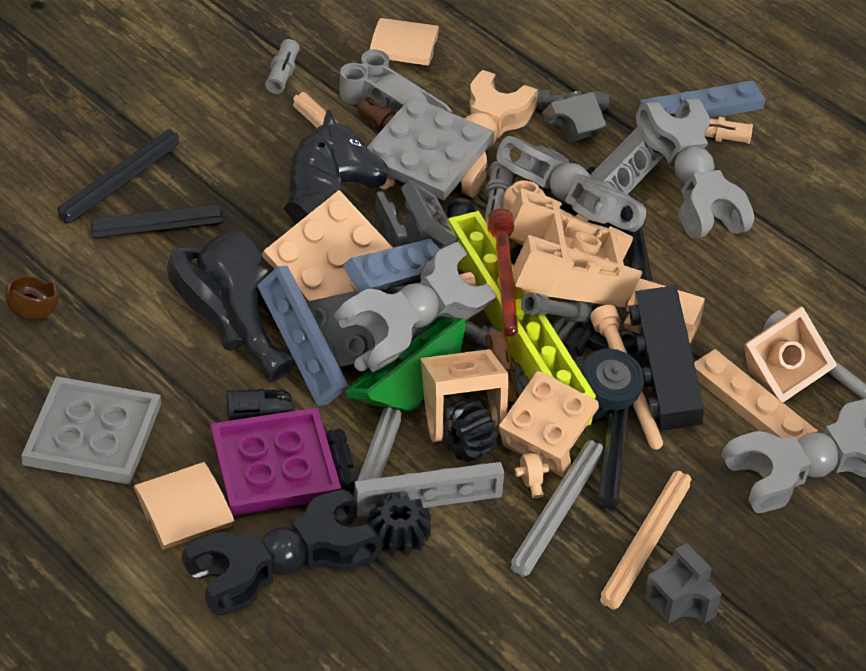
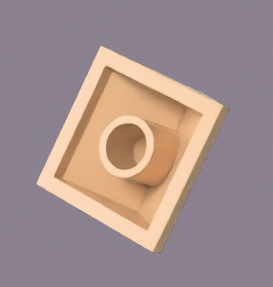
M802 306L744 344L748 372L762 387L781 402H785L837 366Z

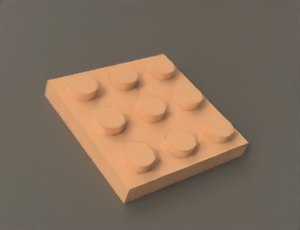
M338 190L265 249L262 257L274 269L278 266H288L305 301H311L358 291L343 265L353 257L393 247L344 194Z

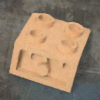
M538 371L499 425L503 446L521 456L527 453H537L541 464L547 463L549 471L564 478L571 466L569 450L598 410L599 403L597 400Z

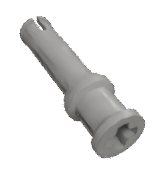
M495 161L489 166L488 170L490 181L485 187L488 203L484 220L500 244L504 226L502 211L504 193L506 189L512 186V182L516 179L517 174L501 165L498 161Z

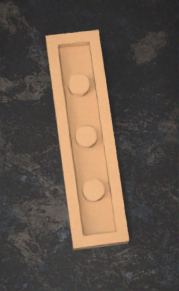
M716 349L694 362L698 382L759 431L771 433L779 438L795 436L797 440L806 433L818 431Z

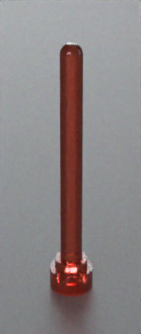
M495 209L487 216V228L496 241L504 332L507 336L513 337L518 333L509 237L515 228L514 216L507 209Z

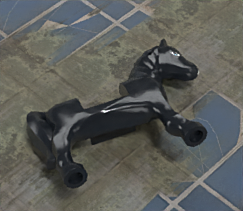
M329 109L326 111L323 125H320L311 135L301 140L291 158L288 188L291 196L283 209L294 223L297 224L338 190L344 194L341 182L353 181L370 187L383 186L388 178V166L383 159L372 153L347 126L335 122ZM232 229L211 239L204 248L180 247L172 249L167 265L169 281L190 308L206 318L218 330L224 349L230 351L244 344L246 355L259 365L261 373L268 382L278 381L287 375L295 366V360L288 351L279 349L272 344L263 329L258 311V303L263 296L257 285L274 268L262 257L260 251L245 233L238 229ZM192 259H196L195 264L191 262ZM420 279V280L413 281V282L405 283V284H403V285L406 286V285H408V284L420 283V282H421V279Z

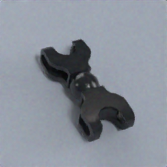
M336 490L314 498L308 505L306 513L292 520V529L288 527L274 528L265 534L262 540L257 533L248 536H237L227 532L212 533L189 543L183 551L182 563L186 570L196 578L218 576L207 585L205 602L213 614L222 616L250 607L256 600L260 589L274 583L273 574L291 575L300 569L303 563H305L309 570L319 566H326L334 570H352L375 560L382 550L383 541L377 531L369 525L346 527L356 517L357 502L349 491Z

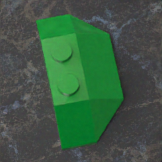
M440 317L434 321L430 327L411 339L409 347L400 353L395 361L377 371L372 372L369 370L353 382L345 391L347 397L382 408L390 407L402 410L403 412H409L418 408L424 399L420 358L460 353L466 327L464 318Z

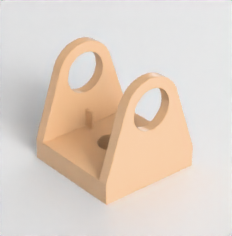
M490 349L420 358L427 425L432 442H441L443 438L444 395L486 389L490 418L495 421L493 424L494 429L500 434L499 425L507 415L508 373Z

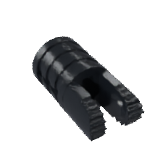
M227 390L228 421L294 411L293 403H291V394L285 390Z

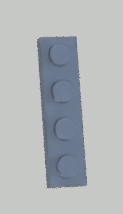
M747 81L640 100V105L644 102H659L668 114L676 113L684 99L698 98L707 111L709 118L764 109L766 99L754 81Z
M427 239L353 257L343 265V268L359 293L368 288L383 290L420 280L423 266L433 259L440 248L433 243L432 239Z
M278 266L257 286L317 406L328 405L349 386L289 267Z

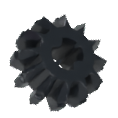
M471 398L461 399L452 403V406L443 412V439L448 443V450L454 451L458 460L463 459L468 463L484 458L486 454L497 447L495 439L498 437V433L494 429L493 424L495 421L491 420L489 410L483 409V405L479 400L473 401Z
M391 493L388 501L378 499L375 508L370 509L368 514L369 526L373 527L382 538V550L389 549L392 557L397 551H402L407 557L411 549L421 551L424 541H428L431 535V515L429 509L423 508L421 499L410 501L407 493L403 498H397Z

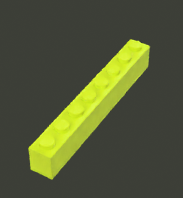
M476 211L448 218L458 238L455 242H459L467 253L458 262L457 267L464 272H471L475 277L477 286L489 284L497 295L483 310L493 327L508 333L510 355L516 363L521 365L525 372L524 375L531 381L536 372L541 371L595 399L596 395L546 316H530L523 312L521 302L528 293L515 286L514 266L480 212ZM591 418V420L589 421V423L587 424V426H588V425H591V423H592V418Z

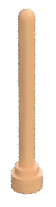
M603 305L596 308L590 315L595 331L605 336L610 349H618L627 353L618 333L621 319L616 307L613 305ZM641 390L638 399L633 403V407L649 446L654 450H658L663 446V440L655 420L652 418L644 393Z

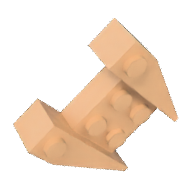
M520 188L505 221L507 236L514 242L523 245L513 267L515 286L525 293L545 294L548 297L626 308L642 275V271L624 266L623 263L633 237L611 226L608 229L589 223V219L579 213L574 216L561 210V202Z

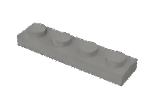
M501 462L482 463L459 468H444L436 471L407 473L399 476L355 481L354 499L357 502L356 516H368L370 509L375 508L377 500L383 499L388 501L391 493L397 498H403L407 493L410 501L421 499L423 508L502 497L504 470Z

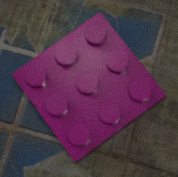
M318 407L210 424L212 441L228 507L232 516L308 504L320 495L341 490Z

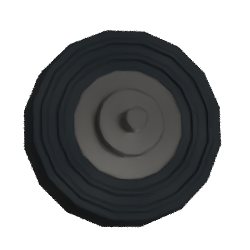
M618 349L595 351L585 360L581 369L582 375L596 395L595 400L598 401L599 407L605 410L628 408L638 399L644 385L643 370L639 363L632 356Z

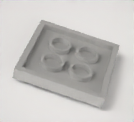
M411 96L367 148L385 161L388 166V176L403 183L410 179L436 195L437 198L445 200L494 141V131Z
M56 376L21 455L22 464L24 466L130 485L160 409L161 395Z

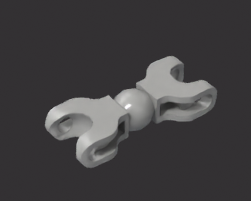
M698 98L684 99L676 111V118L667 114L659 102L642 103L636 114V123L644 142L652 149L662 153L668 164L674 163L675 175L684 185L681 189L684 202L680 206L678 216L688 236L693 239L705 237L713 227V216L720 219L731 233L748 232L754 222V212L746 193L737 185L727 181L721 170H715L713 157L704 149L708 144L705 138V131L709 127L710 118L702 102Z
M507 136L500 143L497 151V160L501 165L543 188L550 189L558 201L572 205L574 211L587 219L602 224L608 222L620 229L636 232L643 225L646 217V208L642 203L597 179L591 178L590 174L581 165L570 163L565 156L553 149L540 145L536 147L515 137ZM514 146L522 152L519 160L515 162L510 158V150ZM626 206H630L633 211V218L629 222L620 217L622 209Z
M459 242L440 249L433 259L423 266L420 283L408 284L395 294H386L380 290L368 288L344 302L333 314L340 327L345 328L359 325L365 327L372 334L375 341L374 349L363 359L372 372L395 361L399 354L409 347L412 339V328L424 327L439 316L464 318L466 321L485 309L497 297L489 284L474 287L466 284L460 278L457 265L467 253Z
M866 399L845 404L839 413L837 422L826 426L824 433H806L797 440L795 436L779 438L768 432L754 431L728 442L721 455L728 468L732 471L749 469L759 473L764 478L754 484L748 499L756 513H764L786 506L792 496L793 489L796 486L805 484L807 476L813 478L824 477L834 470L836 474L849 471L866 478Z

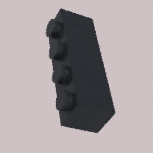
M677 285L635 291L634 305H629V314L632 326L638 325L640 335L635 336L638 356L645 357L646 366H642L644 386L651 387L653 397L648 398L652 418H658L660 431L702 425L704 405Z

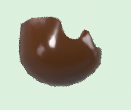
M30 275L18 276L9 281L5 294L8 307L18 317L28 320H41L49 316L57 306L60 296L56 283L50 282L47 284L42 279Z

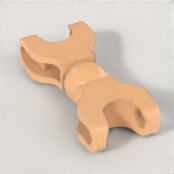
M482 70L470 84L472 97L470 100L471 114L464 119L494 131V141L486 150H489L495 144L496 139L500 138L505 131L519 129L528 123L537 107L538 89L523 85L516 92L509 94L500 93L495 90L494 78L496 74ZM486 152L481 155L462 178L461 194L475 197L486 183Z

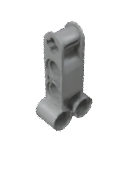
M368 50L362 54L361 64L348 63L340 70L339 97L347 104H359L366 97H370L386 109L391 108L397 113L409 98L413 96L452 113L444 102L390 69L389 56L382 50Z

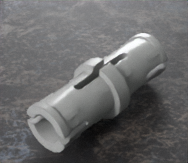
M291 39L284 40L281 43L278 55L271 61V72L265 83V87L271 93H282L288 77L295 70L294 62L300 51V46L296 41Z

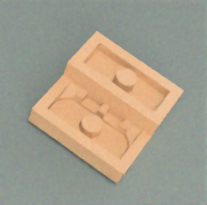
M380 18L372 38L370 50L384 51L388 54L389 60L429 66L433 58V49L438 38L439 26Z
M205 462L134 485L147 521H151L162 550L231 527L234 524V518L227 502Z

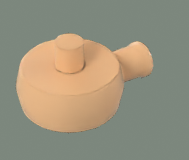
M537 453L522 455L520 467L514 469L515 476H522L525 486L531 489L533 499L541 498L544 496L541 487L543 473L549 472L548 464H541Z

